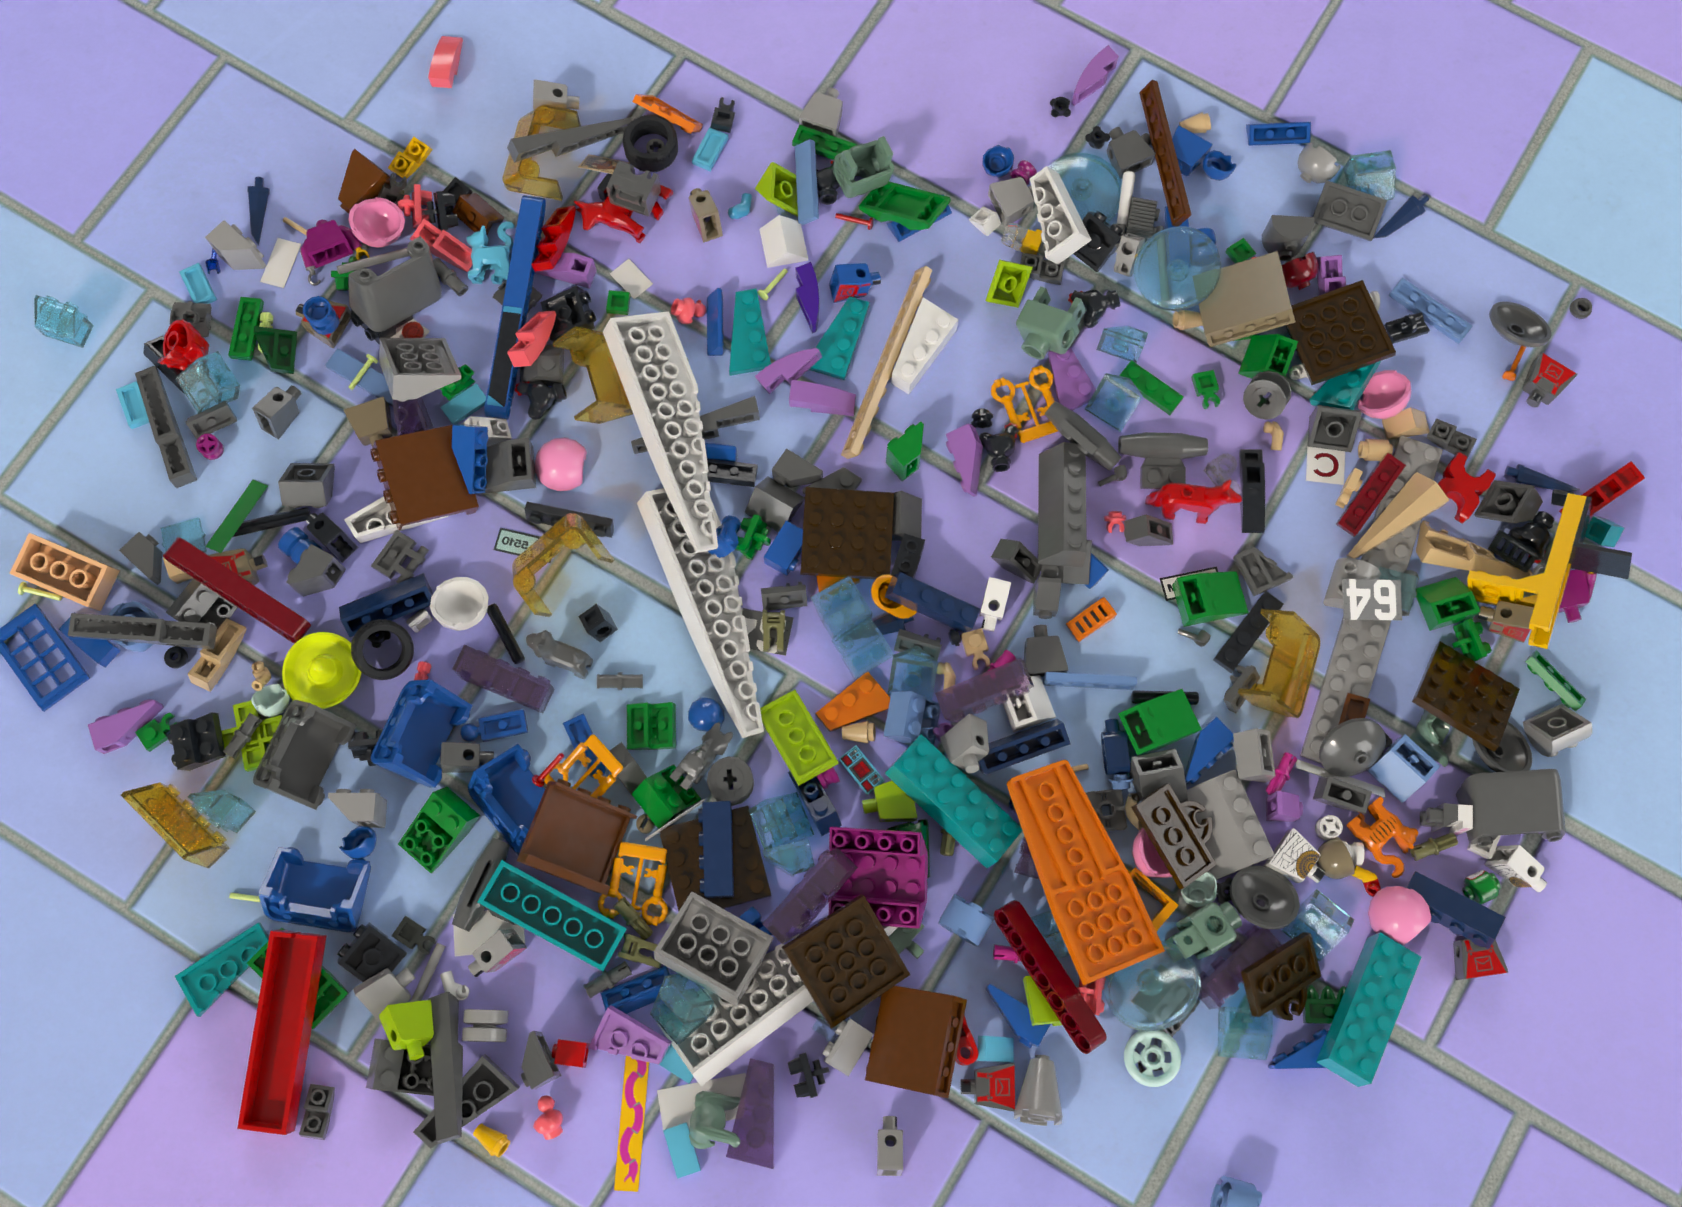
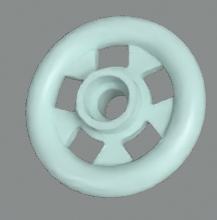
M1145 1028L1133 1034L1128 1040L1124 1050V1062L1127 1071L1138 1083L1148 1087H1160L1172 1081L1177 1075L1181 1065V1053L1178 1044L1171 1035L1161 1029ZM1152 1038L1162 1040L1160 1048L1156 1045H1151ZM1139 1042L1145 1045L1140 1055L1134 1051ZM1163 1052H1171V1063L1164 1062L1165 1056ZM1150 1053H1154L1156 1056L1154 1062H1150L1148 1059ZM1140 1060L1143 1066L1146 1067V1070L1142 1073L1135 1065ZM1162 1067L1164 1074L1154 1077L1152 1070Z

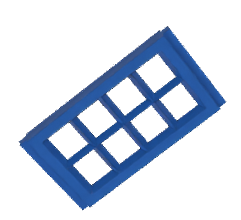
M33 604L0 628L1 655L42 711L45 712L90 679L88 673L37 604ZM34 619H37L44 629L29 639L22 628ZM16 632H19L25 643L11 652L4 641ZM47 633L54 644L40 654L33 645V642ZM29 646L36 657L22 667L14 656ZM58 648L65 659L50 668L43 657ZM40 661L47 672L32 682L25 670ZM66 663H69L75 674L61 683L54 672ZM48 676H51L57 687L45 696H42L36 685Z

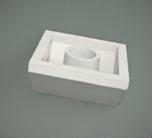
M779 215L759 229L767 268L808 261L802 227L797 220Z

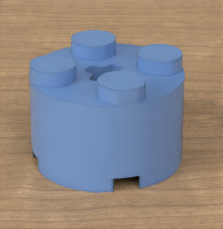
M135 601L118 604L108 614L109 616L159 619L153 611ZM114 641L127 650L144 652L154 645Z
M954 894L941 915L938 924L951 933H955L966 942L979 946L990 928L994 917L982 911L983 908L973 902L965 904L966 900Z
M1221 1176L1220 1179L1223 1182L1221 1185H1215L1210 1202V1207H1259L1262 1201V1193L1257 1191L1252 1183L1228 1176Z

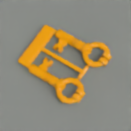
M1042 365L1032 368L1029 374V382L1025 381L1014 386L1013 383L1002 377L994 380L991 386V396L996 401L1004 404L1010 422L1017 425L1021 443L1058 432L1050 421L1039 424L1025 388L1030 383L1031 386L1042 392L1047 406L1037 408V411L1041 412L1039 413L1040 417L1044 416L1045 412L1055 401L1050 391L1053 383V374ZM1046 373L1047 383L1037 384L1034 376ZM1007 385L1010 394L999 397L996 388ZM1020 387L1036 425L1025 430H1020L1022 428L1020 423L1030 420V417H1027L1028 412L1017 415L1012 403L1015 396V388Z
M592 734L584 743L581 742L563 763H558L554 769H558V772L563 775V780L568 782L569 769L577 760L581 761L584 767L588 766L587 763H591L592 760L586 757L585 754L588 746L598 759L572 788L576 790L598 764L602 762L612 775L603 776V772L600 769L592 775L598 780L600 785L590 796L598 799V796H602L616 781L615 777L623 770V765L596 735ZM550 773L545 777L544 783L546 785L548 781L556 782L550 776Z
M621 842L618 853L619 858L615 857L609 892L607 895L601 894L597 901L599 911L603 916L611 919L620 914L615 909L604 908V900L608 896L617 898L618 901L623 898L618 890L621 873L627 872L630 875L634 873L631 872V869H634L635 866L629 865L627 867L623 864L624 859L621 857L640 858L631 905L636 910L641 909L642 917L647 922V925L653 924V926H658L668 915L667 904L662 898L667 866L664 865L667 849ZM644 859L660 861L662 865L658 864L657 870L652 871L649 868H645L648 874H644V877L650 878L652 876L656 879L653 896L647 899L642 907L636 906ZM650 904L662 907L660 917L654 916L653 918V916L647 914Z

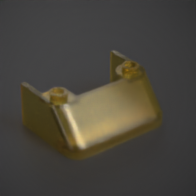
M548 105L539 106L520 118L514 138L539 134L541 125L560 129L580 127L578 112ZM509 153L502 178L507 190L562 201L563 196L558 180L539 177V165L531 160L532 157L514 163Z
M575 326L553 342L554 347L570 350L571 358L575 364L587 368L596 398L594 403L574 416L575 420L601 424L633 415L603 332Z
M566 514L513 561V585L534 615L545 617L552 615L534 590L536 585L534 574L565 547L577 550L587 544L598 560L609 563L615 561L583 517L578 514Z
M1261 609L1260 613L1270 622L1266 629V637L1273 645L1263 683H1256L1250 689L1239 688L1238 693L1253 706L1283 716L1299 718L1304 708L1318 657L1320 637L1294 611Z

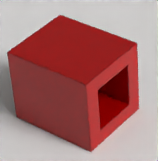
M558 1039V1043L554 1044L552 1049V1058L555 1059L554 1064L586 1068L590 1043Z

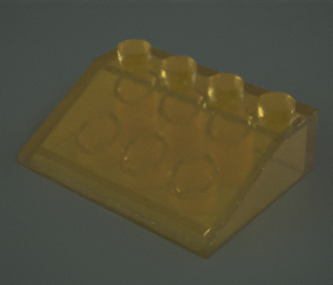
M159 782L124 791L121 794L129 805L183 860L210 868L230 849L224 843L227 839L219 831L214 832L209 827L211 823L203 815L198 816L194 812L195 806L186 799L183 801L178 796L180 791L172 784L167 786Z

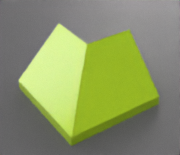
M772 162L755 189L767 201L798 217L796 175Z
M999 259L985 301L1019 308L1033 267Z

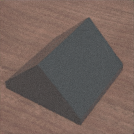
M1317 405L1309 417L1308 447L1351 452L1362 411Z
M767 476L755 486L745 513L751 517L754 514L759 515L768 527L779 532L785 521L790 522L805 497L780 485Z
M903 491L895 492L892 541H902L904 533L921 538L922 498Z

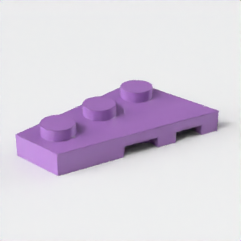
M1069 347L1065 354L1048 352L1050 368L1056 387V396L1060 404L1073 411L1099 397V393L1071 347Z
M611 1005L607 1008L588 1049L604 1050L614 1055L622 1054L630 1056L632 1059L659 1065L672 1041Z

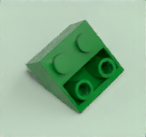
M1279 334L1252 335L1238 374L1253 379L1260 372L1272 371L1286 377L1298 341Z
M919 422L917 425H910L904 431V435L900 438H893L887 444L886 464L901 481H904L919 469L924 428L922 422Z
M1457 577L1414 589L1429 631L1471 619L1481 612L1472 590Z
M674 764L644 779L631 794L658 829L702 800L692 786L688 790L680 786L685 779L683 775L676 782L669 777L676 769Z

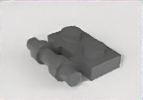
M396 530L371 567L389 579H392L397 572L400 574V577L396 583H400L414 577V571L419 564L422 565L426 560L424 557L429 550L421 546L415 552L412 549L417 543ZM407 556L412 558L406 568L401 566Z

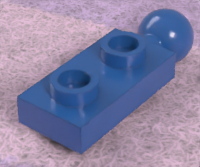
M521 709L478 718L479 726L466 724L460 731L462 739L467 742L476 740L478 735H481L483 742L528 733L525 711Z
M584 713L563 723L574 749L593 734ZM587 746L585 751L586 757L592 760L588 765V770L598 757ZM600 762L589 776L594 778L592 775L599 769L603 772L604 776L606 772L605 765Z

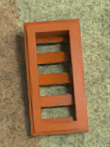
M1103 597L1067 622L1066 626L1076 640L1080 642L1115 619L1117 613L1106 598ZM1100 607H1101V609L1104 611V613L1107 615L1106 617H1105V616L1102 614V612L1099 610ZM1092 612H1094L1100 620L1098 623L1091 615ZM1084 617H1086L1092 625L1091 628H1089L1087 623L1084 621ZM1079 622L1085 632L1082 633L1075 623Z

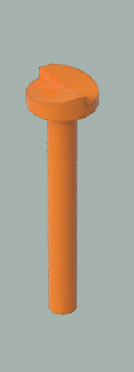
M1520 347L1510 370L1503 373V379L1506 378L1510 381L1516 379L1517 376L1514 372L1526 347Z

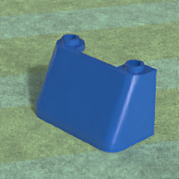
M431 679L409 681L401 690L371 755V762L424 786L436 788L442 779V769L436 765L441 755V744L447 741L453 726L467 722L473 705Z
M516 744L476 769L469 782L468 792L473 801L519 856L545 788L538 787L533 783L532 777L534 775L529 770L530 754L527 750L522 749L519 744Z
M278 847L258 893L264 914L268 918L279 922L342 932H354L360 920L371 872L370 861L353 859L348 862L346 868L304 861L298 849Z

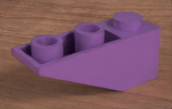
M562 253L553 269L536 271L535 273L590 289L597 269L593 258L575 253Z
M968 423L946 434L948 439L946 446L949 452L954 455L955 461H953V465L957 473L961 474L962 480L960 484L963 491L975 497L978 491L983 446L976 428Z
M148 699L140 702L139 706L134 708H123L117 711L115 715L102 716L95 719V722L88 724L94 749L106 754L127 746L137 736L135 732L149 723L164 708L163 704L156 700Z

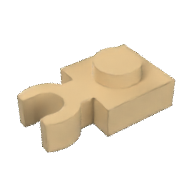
M1354 468L1349 474L1335 505L1344 508L1345 504L1347 505L1352 492H1357L1363 482L1360 479L1363 471Z
M980 628L962 633L960 638L966 657L972 655L974 657L972 661L973 669L978 670L977 661L979 660L984 661L985 666L989 667L990 660L988 656L983 654V652L989 649L983 629Z

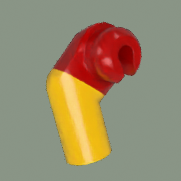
M1355 865V872L1351 876L1362 880L1368 895L1374 897L1381 890L1377 875Z

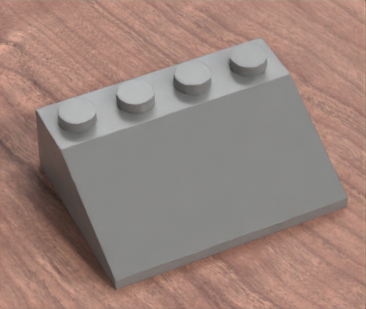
M380 338L379 363L392 399L398 401L417 399L461 379V373L445 338Z
M1235 769L1187 789L1188 801H1196L1206 808L1204 812L1196 813L1195 819L1197 823L1201 824L1204 818L1211 817L1213 830L1210 839L1205 845L1217 864L1207 872L1212 873L1216 880L1275 855Z
M691 892L654 950V958L659 963L737 1007L774 937L696 893Z

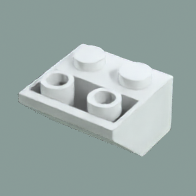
M1040 675L1021 677L1000 684L997 691L1013 732L1056 718Z

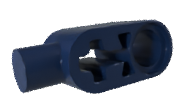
M1118 719L1105 720L1106 732H1101L1105 774L1130 773L1125 730H1119Z

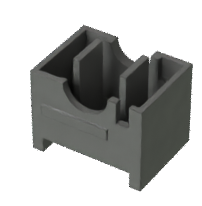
M618 161L606 187L611 204L646 216H650L661 192L658 174L653 173L651 177L650 171L646 170L641 175H635L634 166L622 161Z

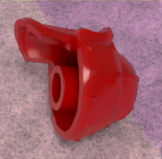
M184 319L176 320L169 326L164 336V357L160 358L158 363L187 373L206 361L210 347L209 343L190 322Z

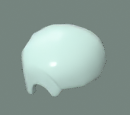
M272 684L263 687L261 691H256L251 698V702L259 714L271 717L284 712L289 706L290 697L286 689L283 690L279 684Z
M1206 872L1190 885L1181 889L1182 898L1186 903L1196 908L1212 903L1217 896L1216 878L1212 873Z

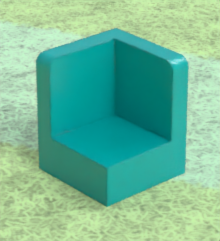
M1593 516L1588 524L1585 537L1601 546L1615 547L1625 528L1606 518Z

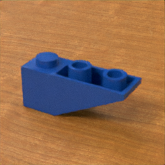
M468 424L452 425V449L469 494L485 493L487 484L488 427Z
M1218 717L1212 720L1195 738L1184 773L1186 784L1188 782L1191 784L1196 782L1202 776L1199 773L1200 770L1204 767L1209 769L1218 761L1215 756L1219 752L1225 754L1233 747L1231 742L1234 739L1233 733Z
M1325 1028L1312 1035L1313 1040L1307 1043L1303 1040L1292 1046L1294 1051L1286 1055L1285 1052H1282L1273 1057L1274 1063L1268 1065L1269 1069L1325 1068L1317 1063L1316 1060L1328 1031Z

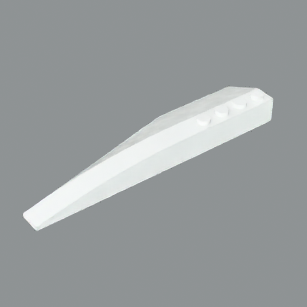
M668 311L610 318L603 334L644 443L667 496L696 553L717 549L716 526L712 517L713 502L710 501L709 493L711 487L707 477L709 471L705 440L702 438L703 424L700 421L699 414L701 408L697 398L698 385L670 313Z
M665 489L647 491L637 502V505L700 658L742 738L762 733L764 729L760 705L756 700L755 693L757 692L756 683L753 682L752 671L754 669L753 663L749 658L750 645L745 616L742 615L741 606L743 603L742 597H739V579L735 573L736 561L734 554L731 552L725 557L718 558L715 554L712 555L708 551L696 553ZM713 506L712 517L716 528L721 526V523Z
M882 926L888 937L898 928ZM784 943L776 946L775 950L765 954L737 1007L704 988L657 1023L667 1039L672 1041V1046L700 1086L704 1085L813 1002V999L782 949Z

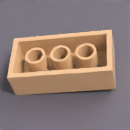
M29 533L9 574L86 607L101 611L120 570Z

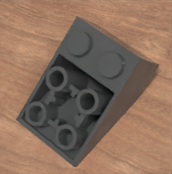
M529 438L506 440L487 447L488 461L486 465L487 484L485 493L536 488L534 451Z
M375 1038L366 1088L434 1096L431 1045L422 1046L424 1052L422 1058L410 1060L407 1049L394 1050L389 1040Z

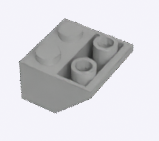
M223 220L205 237L218 256L233 270L264 269L266 267L262 260L264 256L256 248L257 245L249 237H243V233L234 224L230 226Z
M1256 728L1234 733L1233 748L1236 753V771L1239 779L1263 783L1272 780L1275 777L1270 731Z
M337 789L336 793H328V798L349 821L358 826L385 828L387 800L381 797L379 793H374L372 789H360V793H351L349 789Z
M848 1018L846 1022L842 1021L837 1027L835 1033L838 1036L834 1043L829 1041L822 1053L825 1055L824 1062L847 1076L852 1072L873 1036V1033Z

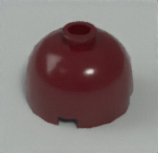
M1315 252L1305 254L1304 257H1298L1282 264L1286 286L1288 288L1298 287V290L1310 286V281L1316 277L1319 269Z

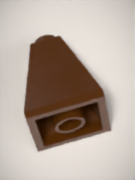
M355 148L351 153L338 200L342 202L340 207L347 213H350L355 204L364 200L375 199L384 183L390 185V176Z

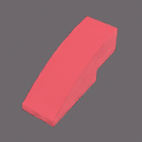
M442 36L432 58L428 76L432 87L452 88L454 75H457L463 42L462 37Z
M425 219L422 220L410 240H414L421 236L429 245L433 255L466 272L473 265L471 248L444 229L441 231Z
M555 311L537 312L515 333L518 342L507 351L514 367L531 366L539 357L553 329L556 318Z

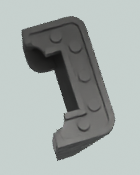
M421 236L408 243L407 252L411 259L377 276L370 269L360 268L349 274V307L372 331H385L441 298V285L429 245Z
M293 700L287 707L254 774L253 783L317 810V807L322 804L325 798L324 790L319 785L339 744L345 745L348 741H352L357 725L311 703Z
M1556 769L1474 774L1465 779L1456 793L1458 804L1473 805V829L1466 832L1469 844L1488 846L1493 843V840L1498 835L1540 833L1543 839L1555 842L1561 840L1566 833L1561 779Z

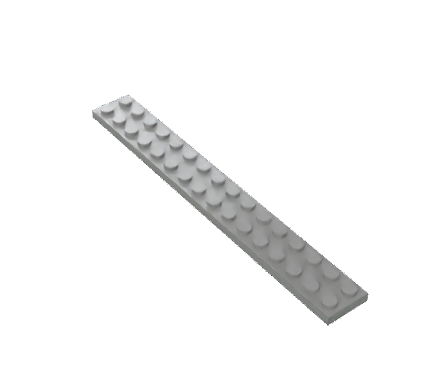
M1402 435L1398 438L1393 456L1406 466L1378 504L1372 524L1415 473L1418 472L1434 480L1443 449ZM1422 519L1362 555L1361 560L1376 566L1380 570L1379 580H1401L1402 585L1404 571L1407 570ZM1343 615L1300 756L1321 763L1319 759L1320 746L1327 734L1338 726L1347 693L1368 698L1391 620H1344Z

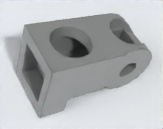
M1131 233L1121 236L1114 272L1129 277L1134 274L1138 257L1146 238Z

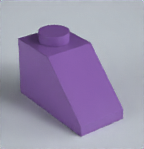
M1276 791L1266 798V821L1295 822L1303 814V804L1299 802V795Z

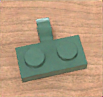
M922 923L919 929L898 927L889 936L898 954L906 948L918 959L924 953V950L912 941L924 928Z

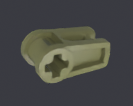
M763 610V652L770 651V642L772 641L770 638L771 630H776L777 641L775 642L777 652H783L785 610H780V612H767V610Z
M625 933L622 950L618 952L617 956L660 969L661 963L651 956L647 957L640 954L641 949L654 952L657 944Z

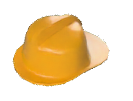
M888 574L877 577L872 584L871 595L878 608L901 619L910 618L917 613L910 608L885 598L893 577L892 575Z

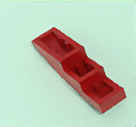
M575 205L557 208L541 228L544 237L536 246L540 254L532 263L535 272L553 269L559 261L573 227L576 213Z
M1632 461L1581 495L1592 497L1590 516L1645 479L1644 475Z

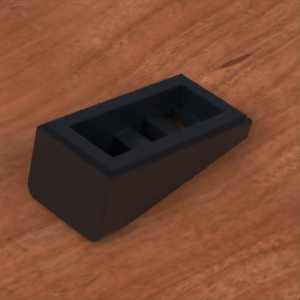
M1499 530L1488 547V550L1525 573L1529 571L1540 554L1538 550L1502 530ZM1502 538H1504L1506 542L1501 550L1496 548ZM1512 543L1514 546L1510 553H1505L1509 544ZM1520 548L1522 551L1516 559L1513 555ZM1528 553L1530 556L1525 563L1521 562L1524 555Z

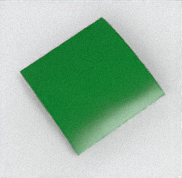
M647 702L627 704L628 750L676 748L675 703L650 704Z

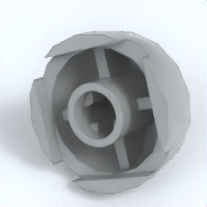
M1310 142L1303 148L1298 158V168L1302 173L1300 176L1307 183L1311 181L1325 183L1337 174L1341 166L1338 165L1336 167V158L1321 146L1317 148L1311 147L1314 143Z

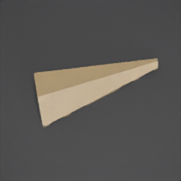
M1418 472L1415 473L1347 554V558L1356 559L1404 531L1410 525L1444 506L1449 501L1448 497L1436 481Z
M1423 520L1420 524L1416 553L1422 563L1468 571H1484L1491 575H1505L1514 579L1533 575L1530 569L1525 573L1506 560L1503 562L1496 559L1493 552L1466 539L1447 535L1448 531L1444 529L1440 531L1432 529L1427 521Z

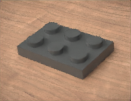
M1326 181L1312 217H1315L1314 223L1372 241L1387 200Z

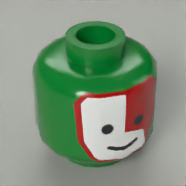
M1480 870L1464 879L1462 891L1465 897L1482 905L1495 899L1499 895L1501 886L1493 873Z

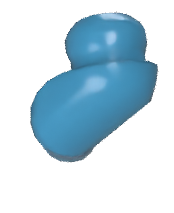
M749 193L742 194L741 203L729 208L728 216L731 219H740L747 216L751 208L752 195Z

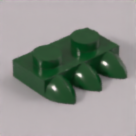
M1310 985L1307 988V1000L1303 1009V1023L1332 1024L1346 987L1342 986L1336 999L1332 989L1326 986L1319 999L1316 989Z

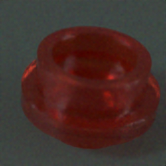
M409 322L403 327L402 335L404 338H422L424 329L418 322Z

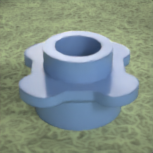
M1114 774V778L1108 779V782L1112 783V789L1131 788L1130 782H1133V779L1127 777V774Z

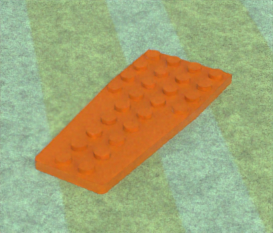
M1061 760L1008 780L1007 788L1052 915L1083 986L1164 952V947L1139 892L1070 763L1067 760Z

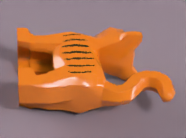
M1380 796L1367 808L1376 820L1375 823L1371 826L1364 821L1365 816L1360 813L1346 826L1356 838L1363 842L1364 847L1372 852L1378 862L1381 864H1393L1395 870L1391 876L1399 878L1405 871L1404 863L1394 855H1384L1381 849L1390 838L1394 837L1402 852L1406 854L1408 853V848H1414L1413 844L1416 842L1418 831L1415 828L1404 826L1396 815L1382 805L1384 799Z

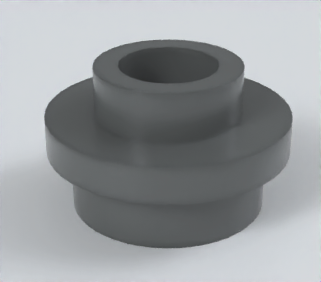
M1586 298L1575 299L1570 304V312L1578 319H1585L1592 312V304Z

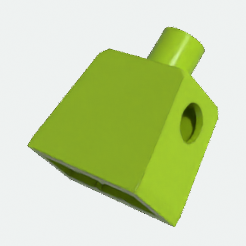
M893 781L874 787L875 798L862 800L864 814L878 812L879 822L917 821L915 802Z
M431 1000L387 1005L379 1014V1018L392 1049H407L410 1060L422 1058L424 1056L422 1046H425L434 1035Z

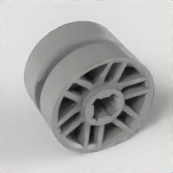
M464 1010L463 1022L473 1024V1027L463 1028L462 1041L506 1042L507 1029L498 1028L496 1025L508 1023V1011Z

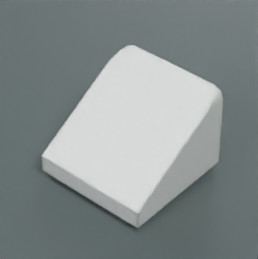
M984 206L969 219L986 236H989L1001 224L997 212Z
M423 608L412 615L406 623L416 633L429 624L433 618Z

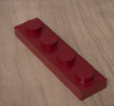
M1386 453L1336 525L1355 537L1406 465L1391 454Z

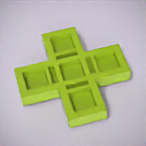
M251 700L233 705L237 727L222 730L224 748L230 743L235 735V730L242 726L249 713L261 719V714L256 711ZM283 715L262 720L251 736L252 740L250 743L247 742L243 747L241 753L245 771L249 772L258 768L267 750L266 744L270 743Z

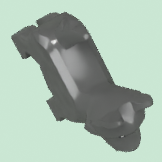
M547 630L538 634L532 633L526 637L527 645L533 649L538 658H543L545 664L567 669L579 678H586L588 674L586 666L591 667L593 659L586 652L554 640L551 632Z
M721 723L714 724L711 730L702 736V745L692 749L669 777L676 782L682 774H686L687 776L680 785L686 790L691 788L693 782L698 784L713 764L716 755H723L733 733L724 734L720 731Z

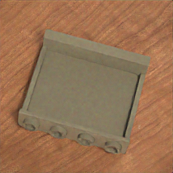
M1278 251L1193 277L1204 333L1209 347L1296 322Z

